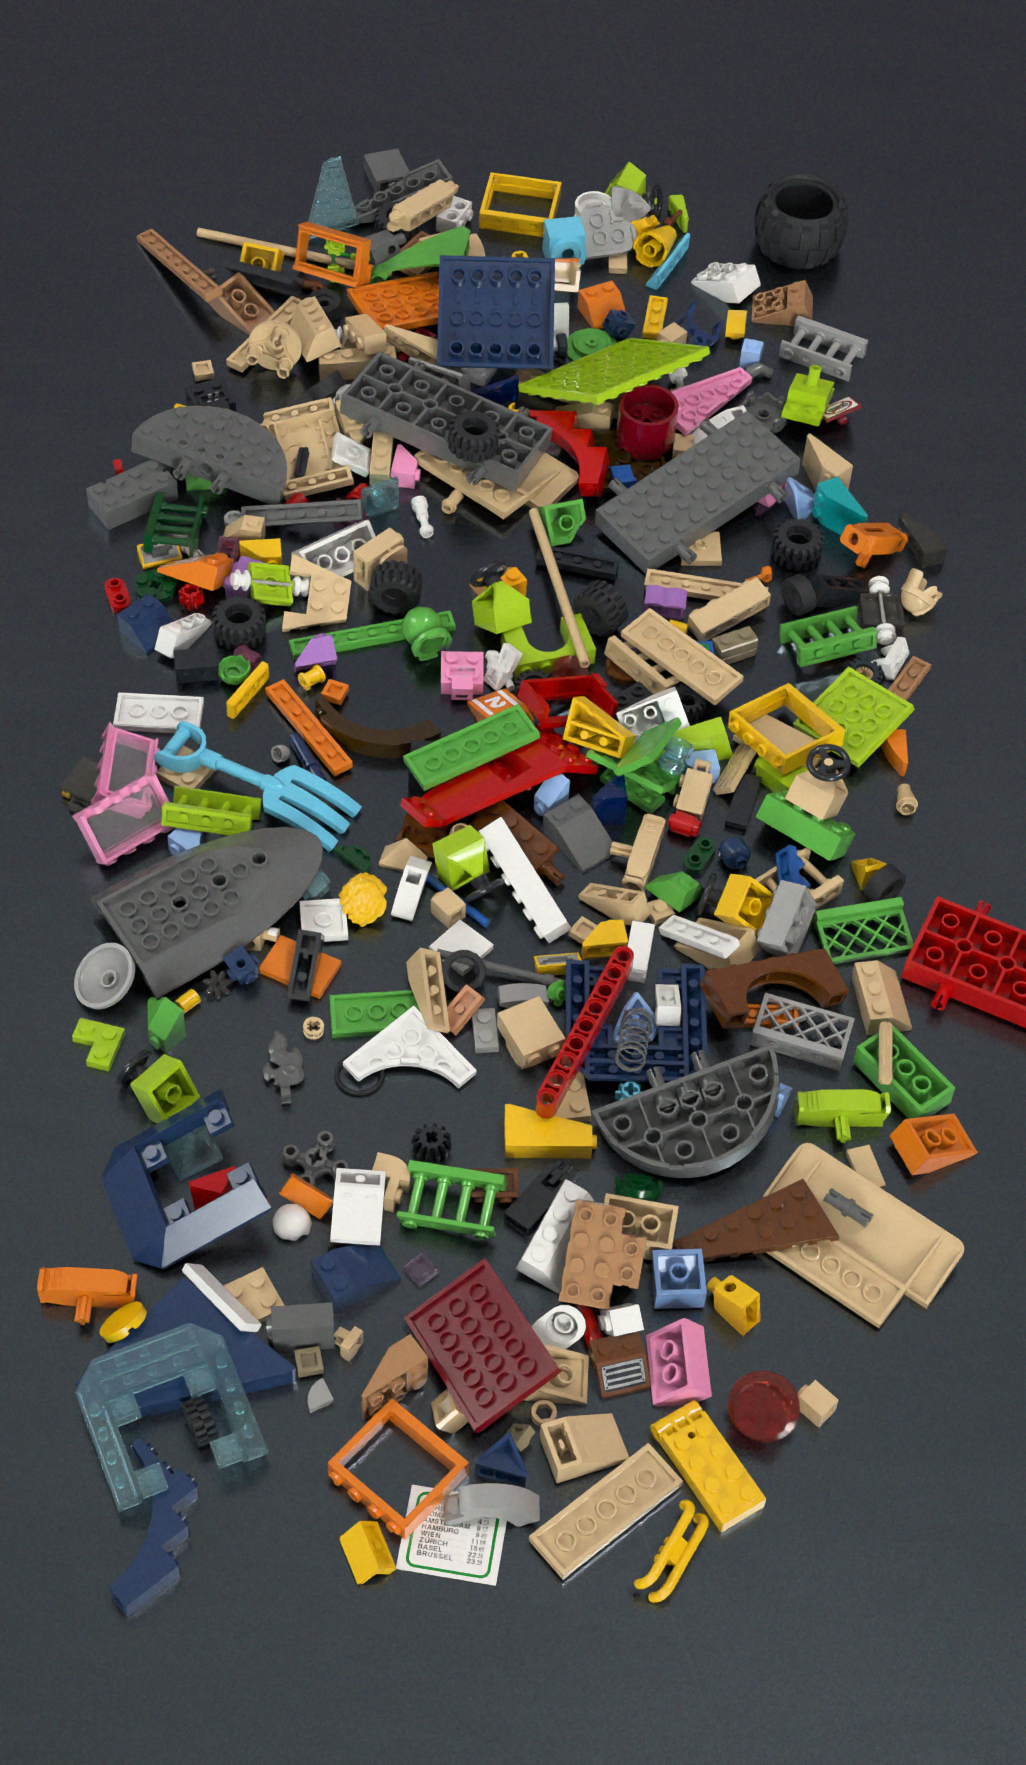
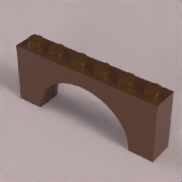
M825 948L811 949L797 954L791 953L781 957H770L760 961L753 960L739 965L732 964L724 968H712L705 972L700 983V987L723 1029L744 1024L750 1012L746 994L760 985L779 983L797 987L811 995L820 1004L822 1009L842 1005L849 992L848 987Z

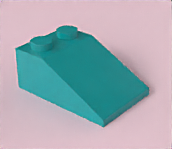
M839 477L817 483L812 514L821 525L842 535L845 527L849 524L867 523V513Z

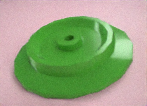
M593 328L578 330L567 338V356L570 360L575 361L616 344L617 341L602 330Z

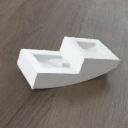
M504 643L497 661L490 662L483 680L494 690H500L517 667L522 653L510 643Z

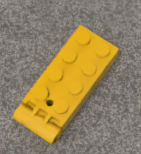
M695 1400L650 1425L654 1438L660 1443L720 1532L725 1531L764 1507L766 1502L765 1496L709 1416Z

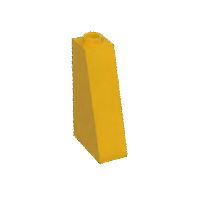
M505 1104V1158L591 1159L592 1149H597V1135H592V1125L557 1116L544 1119L539 1117L534 1110Z

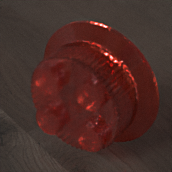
M754 1371L744 1375L734 1384L728 1398V1411L734 1426L743 1435L755 1441L772 1442L785 1437L793 1430L800 1414V1401L792 1384L783 1376L771 1371Z

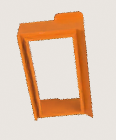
M308 221L298 224L296 257L292 269L351 287H359L370 283L372 266L368 264L371 247L370 239ZM310 235L357 248L354 276L306 263Z

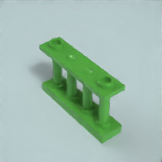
M853 606L780 624V643L793 641L797 646V664L800 667L877 648V630L874 627L861 629L857 624V607ZM849 627L853 632L843 634L839 629ZM831 632L834 637L824 639L821 634ZM812 637L815 641L805 644L802 639Z
M409 1160L407 1169L415 1182L408 1212H397V1217L403 1226L412 1229L421 1226L470 1234L480 1240L496 1239L497 1233L494 1227L489 1226L495 1195L499 1191L506 1192L508 1182L505 1175ZM427 1180L437 1181L438 1183L431 1216L417 1214L424 1182H427ZM451 1183L462 1187L455 1220L441 1218L447 1189ZM475 1187L483 1188L486 1191L479 1224L465 1222L471 1192Z

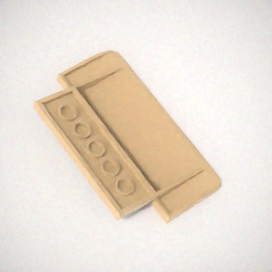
M423 450L414 455L419 466L461 491L502 519L509 516L523 504L530 508L538 509L540 506L557 503L579 479L576 471L549 454L544 453L518 489L512 491L484 477L479 480L477 485H472L475 479L469 484L466 477L470 471Z
M804 1143L800 1145L767 1189L763 1198L804 1179L838 1233L839 1240L832 1242L830 1240L818 1241L814 1245H808L807 1243L793 1245L789 1249L766 1253L877 1328L881 1327L904 1294L927 1309L963 1256L964 1245L961 1240L814 1144ZM831 1188L848 1199H854L857 1205L874 1214L870 1223L867 1222L868 1226L866 1228L849 1216H842L841 1211L823 1201L826 1194L830 1193L829 1190Z

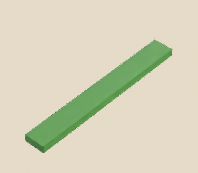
M450 610L437 613L441 617L443 628L448 631L456 630ZM403 619L325 633L326 636L332 635L336 652L405 640L402 632ZM314 636L289 640L293 660L299 658Z

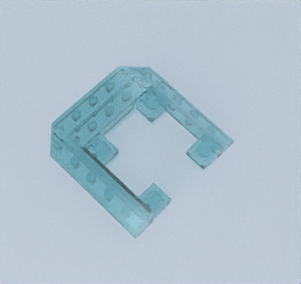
M187 1323L91 1360L75 1393L118 1512L144 1503L143 1499L168 1490V1485L159 1462L134 1472L118 1429L119 1426L142 1418L134 1396L138 1392L183 1376L191 1399L216 1390L232 1434L209 1442L218 1469L242 1460L245 1463L269 1453L222 1335L195 1324Z

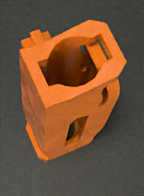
M889 523L849 524L845 527L840 537L842 544L859 554L855 563L863 568H866L872 555L900 552L908 540L905 533Z
M41 1267L37 1292L40 1303L47 1302L77 1306L74 1322L85 1325V1323L90 1322L92 1307L121 1308L128 1303L134 1302L138 1273L127 1275L124 1272L113 1269Z

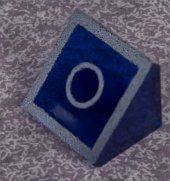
M518 375L507 377L470 392L503 405L518 399L519 377Z
M615 775L593 796L592 809L603 826L625 824L628 796L624 775Z

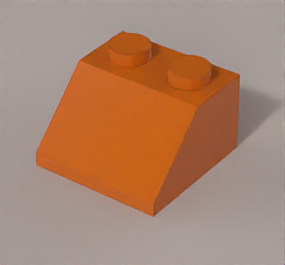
M613 281L578 291L577 308L593 329L604 328L602 323L611 309L625 311L621 292Z

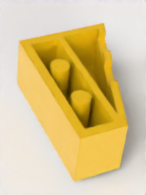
M585 696L573 697L563 739L617 758H623L633 746L636 735Z

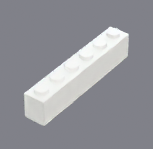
M502 817L481 829L479 833L485 839L486 851L491 850L493 854L490 859L497 869L501 867L504 871L501 876L507 886L512 884L515 890L512 894L518 903L523 902L526 908L523 909V912L528 920L535 921L537 926L534 927V930L539 938L545 937L548 943L568 932L571 929L569 923Z

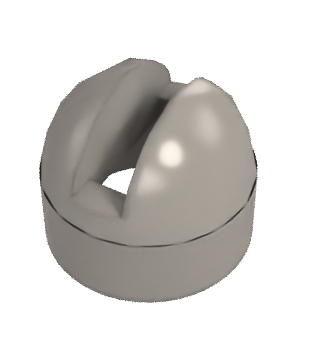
M276 745L271 750V756L277 763L284 762L289 759L290 750L285 745Z

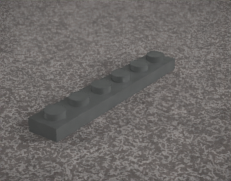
M361 499L241 507L242 516L265 517V527L363 521Z

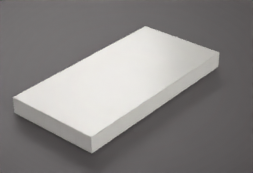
M118 693L113 726L125 731L176 733L178 723L186 721L201 728L204 697Z

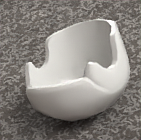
M286 1204L275 1212L272 1226L274 1232L280 1238L297 1241L300 1236L310 1233L312 1221L308 1212L300 1205Z

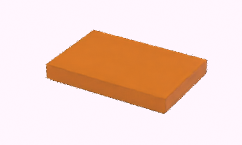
M280 935L259 967L260 974L289 986L296 941ZM322 953L311 996L318 999L322 997L341 967V960Z

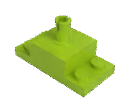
M810 365L808 375L796 374L789 388L787 401L782 410V418L819 427L835 389L833 388L834 382L819 378L822 370L820 366Z

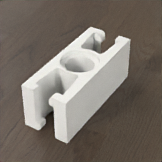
M632 921L628 947L634 952L632 972L627 979L628 981L645 983L655 924Z

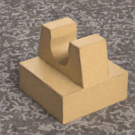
M354 1326L351 1332L339 1327L334 1334L336 1337L334 1342L340 1347L341 1357L350 1361L363 1344V1331Z

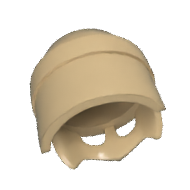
M912 568L905 584H903L900 590L901 602L907 611L917 617L930 611L943 596V593L937 591V586H931L925 590L927 581L923 578V572Z

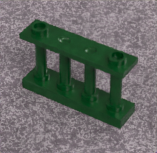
M156 492L144 533V552L152 553L154 545L157 546L158 544L189 547V557L193 558L195 550L199 549L200 538L198 537L203 518H207L208 514L205 498H200L198 507L168 504L167 501H164V493ZM167 512H175V513L193 514V515H196V516H195V517H187V516L169 515V514H166V513H167ZM164 522L193 525V528L169 526L162 524H164ZM161 533L190 536V539L159 535Z

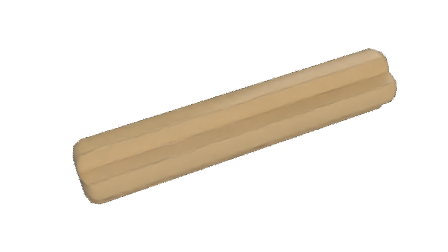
M883 1021L879 1026L878 1082L889 1085L892 1080V1023Z

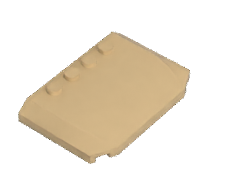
M331 397L264 413V420L260 425L265 427L277 439L286 457L287 477L283 496L286 501L294 493L301 492L304 496L354 484L350 466L346 465L344 467L331 460L333 438L337 432L340 433ZM300 447H308L310 454L305 476L294 478L293 473L298 449Z

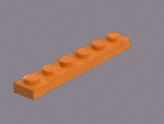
M284 679L266 687L268 697L297 732L301 734L302 738L334 776L353 768L352 760Z

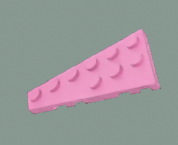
M739 367L670 391L675 395L679 404L676 429L686 437L702 421L708 419L749 386L752 382V376Z

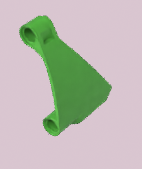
M460 226L428 238L402 251L388 261L374 267L370 284L387 281L389 274L396 270L415 267H439L440 255L468 256L471 230Z

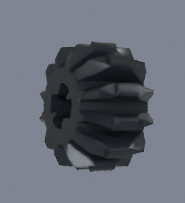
M425 1123L423 1129L417 1128L415 1135L411 1138L412 1152L417 1154L419 1161L425 1158L427 1163L435 1160L438 1164L440 1158L446 1159L448 1152L452 1149L450 1133H446L444 1126L437 1128L436 1123L432 1127Z

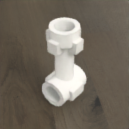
M677 368L668 377L673 384L676 383L675 389L684 387L683 379L686 378L687 371L685 368Z

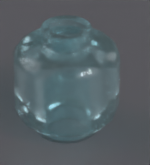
M320 868L309 888L301 896L305 901L308 898L310 900H319L330 890L329 883L331 880Z

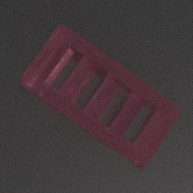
M220 536L216 553L231 555L228 558L233 559L234 563L237 562L240 554V539Z

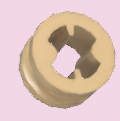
M309 1017L304 1021L303 1033L306 1038L314 1040L323 1035L324 1023L320 1018ZM309 1026H318V1031L314 1029L309 1031Z

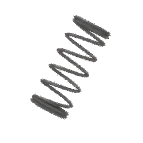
M629 1009L624 1013L615 1062L624 1071H638L646 1062L653 1021L650 1013L644 1009ZM633 1014H642L649 1019L650 1025L639 1019H632L627 1022L625 1020ZM631 1021H640L646 1024L647 1028L643 1029L637 1026L628 1027L627 1023ZM632 1028L641 1029L642 1031H635ZM646 1033L647 1036L643 1037L639 1034ZM632 1035L639 1036V1037H641V1039H636V1038H633V1037H630V1036H632ZM629 1037L633 1040H644L645 1043L641 1044L636 1041H625L624 1038ZM629 1043H637L640 1046H633ZM626 1049H634L639 1053H631ZM624 1050L631 1055L641 1054L642 1058L636 1061L629 1060L621 1054V1051ZM618 1054L629 1062H640L642 1060L643 1062L639 1067L629 1068L620 1062Z

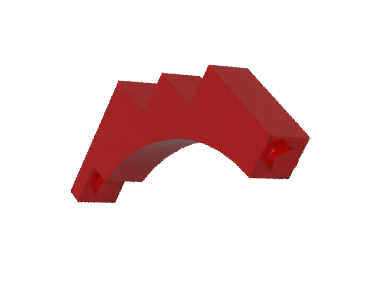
M529 410V418L553 428L551 442L565 449L577 462L580 468L579 487L581 495L601 497L610 461L607 448L594 447L595 442L591 429H579L580 423L577 411Z

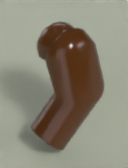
M305 280L303 289L311 290L312 292L326 289L320 281Z

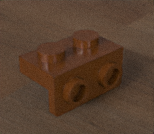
M518 1168L469 1169L505 1175L508 1182L506 1192L499 1191L495 1195V1198H499V1203H513L514 1198L519 1197ZM475 1187L471 1192L470 1198H474L475 1203H484L486 1191L483 1188Z

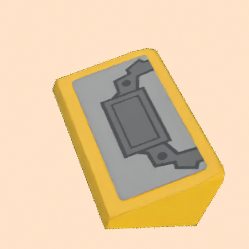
M144 543L137 545V553L143 570L183 559L179 546L158 544L157 546L154 545L152 553H145Z
M579 952L533 956L535 971L543 975L545 973L564 975L566 974V960H581Z

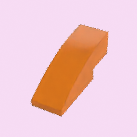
M896 729L880 746L896 772L900 776H905L908 766L906 730Z

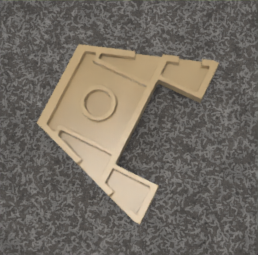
M292 555L290 575L311 578L306 614L284 611L282 632H289L291 629L300 628V630L307 629L310 626L316 625L325 626L346 622L351 581L299 556Z

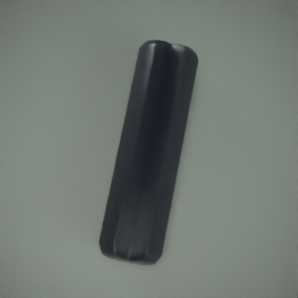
M300 447L298 449L293 473L294 478L305 476L310 454L308 447Z

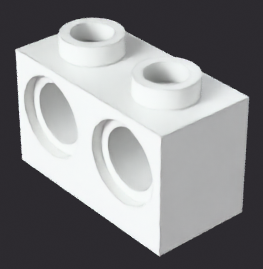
M453 196L451 207L436 216V231L445 232L460 226L465 227V224L473 217L472 202Z

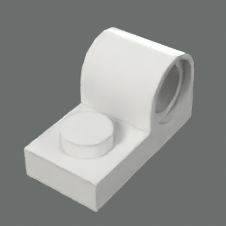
M655 984V1025L679 1027L681 1015L679 986Z

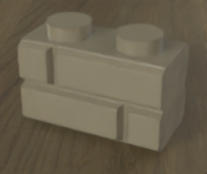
M749 626L712 638L715 656L726 664L755 656L757 653L759 640Z

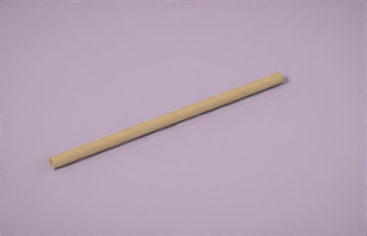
M198 228L197 237L243 246L244 242L280 249L285 252L284 255L296 257L297 248ZM307 251V260L328 265L332 264L331 255ZM335 257L337 265L354 270L355 261ZM370 264V265L372 266V272H373V269H374L375 265Z
M532 508L529 511V515L580 667L586 668L590 665V661L539 511L537 508Z

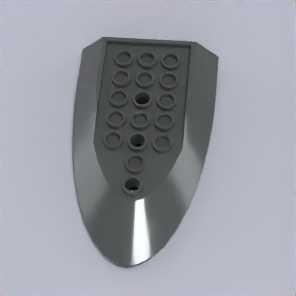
M263 828L241 832L195 846L163 859L91 896L89 900L99 915H104L125 948L130 952L135 963L143 973L146 985L155 998L158 999L224 961L223 958L241 945L245 947L278 921L299 900L316 877L323 858L322 842L313 833L297 828ZM178 901L186 902L185 906L181 908L175 907L174 904Z

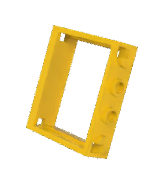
M491 172L479 213V228L543 237L544 220L555 219L561 197L562 182ZM494 191L553 199L549 218L489 210Z
M790 683L758 697L729 713L728 728L782 775L805 765L809 752L816 746L833 744L841 747L843 745L845 729ZM782 706H786L817 732L821 738L785 755L749 723ZM816 754L813 760L819 758L820 755Z

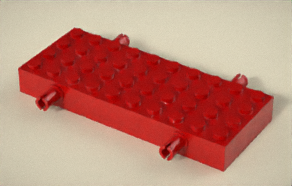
M937 896L905 962L901 978L936 991L931 1001V1005L935 1009L940 1002L938 1010H944L949 997L1026 1028V931L987 916L991 910V906L987 902L984 909H982L984 901H979L974 911Z

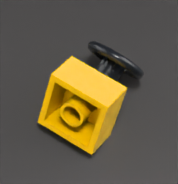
M712 873L696 913L701 915L706 904L716 907L714 915L725 923L753 928L757 936L758 930L763 927L765 922L766 910L772 904L773 893L751 876L730 874L724 891L715 889L713 887L717 874Z

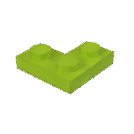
M80 1018L72 1035V1040L76 1043L92 1046L86 1060L88 1067L109 1072L125 1036V1028Z

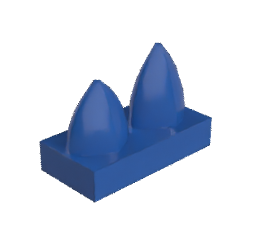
M788 845L775 854L779 884L781 880L805 885L807 889L811 886L804 877L799 875V870L804 867L805 863L797 855L796 846Z

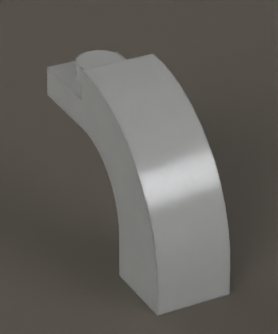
M483 1483L460 1487V1493L444 1497V1522L451 1526L471 1519L492 1517L506 1520L517 1527L540 1521L539 1495L528 1489L508 1484Z

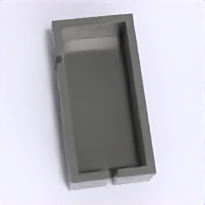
M152 459L105 480V484L100 482L86 488L88 506L108 530L150 512L156 492L164 493V501L168 503L178 499L177 481L165 470V467L160 462Z

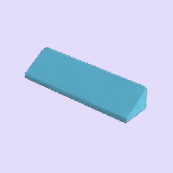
M686 233L674 245L667 259L656 269L645 286L655 290L659 289L688 250L689 233Z

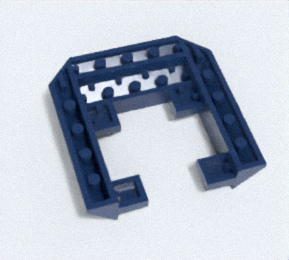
M566 960V1039L589 998V990L594 989L606 966H589V961ZM681 964V969H657V984L679 986L681 1001L680 1027L659 1026L658 1045H648L646 1062L640 1070L628 1072L618 1067L615 1062L617 1044H612V1024H603L579 1072L589 1081L650 1083L646 1075L647 1070L651 1068L654 1077H656L653 1067H660L665 1083L697 1072L690 1055L696 1052L700 1060L698 1051L704 1050L707 1057L706 999L700 987V983L705 975L704 965ZM626 1049L631 1053H639L634 1049ZM624 1050L621 1051V1054L629 1060L636 1061L642 1058L641 1054L631 1055ZM618 1054L620 1062L629 1068L639 1067L643 1060L640 1062H629Z
M221 1089L116 1146L111 1154L101 1180L130 1255L136 1262L166 1269L273 1210L267 1194L260 1185L253 1166L249 1162L227 1173L233 1190L201 1208L191 1212L188 1202L184 1198L166 1208L162 1206L150 1173L171 1162L165 1146L206 1124L213 1138L235 1126L229 1113L230 1108Z

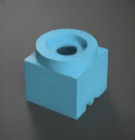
M580 216L544 220L542 250L545 258H579L580 264H584L587 256L585 248L586 233Z

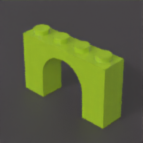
M581 613L574 614L590 664H594L596 648ZM561 617L560 633L565 646L557 651L543 652L533 648L527 641L522 626L501 633V646L504 643H510L522 653L521 659L513 672L515 680L518 675L520 676L521 672L524 671L526 673L527 669H530L531 672L534 669H537V672L544 670V674L580 666L564 617Z

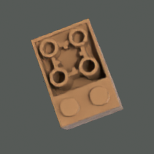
M805 280L753 295L752 322L795 326L798 316L812 320L813 295Z
M411 1334L388 1348L362 1394L363 1420L373 1417L391 1398L398 1403L404 1398L406 1393L412 1389L417 1390L426 1383V1380H428V1356Z

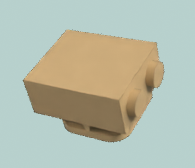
M388 528L353 551L354 581L369 591L372 572L378 564H383L385 561L391 562V560H396V562L404 561L407 564L408 550L404 546L402 535Z
M539 996L497 1014V1027L506 1040V1047L519 1067L530 1068L558 1056L565 1043V1037Z

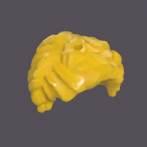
M365 872L357 874L342 887V891L338 895L340 897L339 903L343 905V913L348 914V918L361 927L373 923L384 914L387 905L384 895L387 887L375 875Z

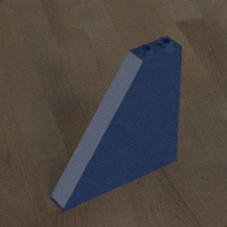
M184 1277L147 1312L144 1321L138 1328L134 1329L132 1327L128 1331L130 1334L124 1339L117 1341L75 1384L77 1388L76 1395L79 1400L85 1405H92L95 1408L96 1414L102 1420L106 1421L108 1419L116 1425L181 1409V1403L199 1395L202 1396L205 1403L293 1383L296 1380V1367L254 1333L240 1331L201 1290Z

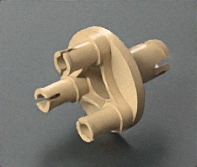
M284 320L261 322L250 333L246 362L250 365L258 363L267 369L277 370V375L285 379L286 376H289L293 365L300 358L302 352L301 338L297 331Z

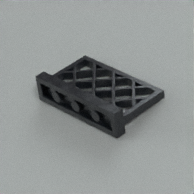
M225 260L221 261V266L230 271L229 279L240 272L251 285L301 298L305 283L304 278L233 260V263Z

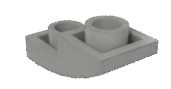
M519 983L502 985L497 988L499 1006L511 1008L538 996L546 1007L549 1003L546 985Z

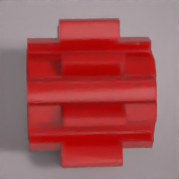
M187 583L178 591L180 605H183L189 611L197 610L199 606L201 607V603H204L203 589H200L199 586Z

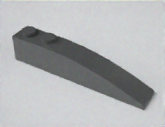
M440 159L404 174L402 180L397 183L393 181L388 185V189L383 192L379 190L374 193L372 199H365L348 210V214L354 223L375 222L376 210L381 208V205L387 204V202H402L407 197H411L419 190H423L431 183H435L440 179L445 183L448 181L454 183L453 177Z

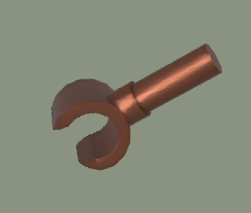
M679 209L671 218H664L661 227L663 225L672 227L674 221L683 211Z

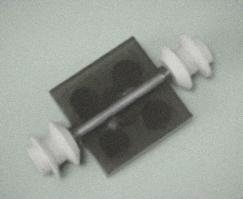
M876 576L870 579L868 583L870 593H860L859 603L863 629L874 627L877 630V643L889 645L896 640L895 630H904L905 627L901 594H888L890 591L888 586L889 580L884 576Z

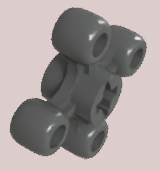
M326 1130L319 1132L316 1136V1148H311L306 1153L301 1152L294 1144L284 1146L281 1152V1158L285 1165L295 1166L299 1164L304 1167L305 1173L299 1177L316 1187L315 1179L321 1178L325 1174H330L336 1180L337 1168L350 1169V1165L344 1160L336 1162L328 1160L326 1155L333 1150L335 1137L332 1132Z

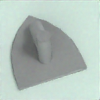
M611 187V204L615 217H623L624 220L631 223L641 219L651 210L648 203L637 193L621 187Z

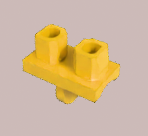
M651 215L649 218L644 217L632 221L630 224L634 225L638 237L639 234L656 228L660 223L655 215Z

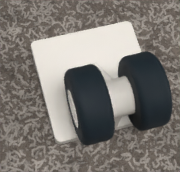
M554 303V351H556L558 357L567 356L569 304Z

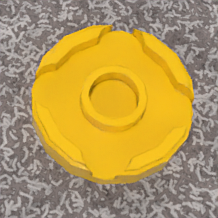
M135 1301L116 1310L102 1324L99 1331L101 1337L108 1343L117 1342L130 1334L128 1330L132 1327L134 1329L138 1328L146 1317L147 1311L143 1304Z

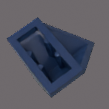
M509 1432L477 1458L475 1474L525 1488L527 1471L512 1434Z

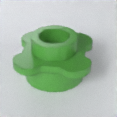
M563 980L553 982L547 990V997L552 999L557 1007L561 1006L563 1001L566 1000V986Z

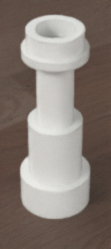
M416 496L411 500V506L416 513L417 520L421 523L420 534L423 538H429L433 535L434 529L428 522V503L424 496Z

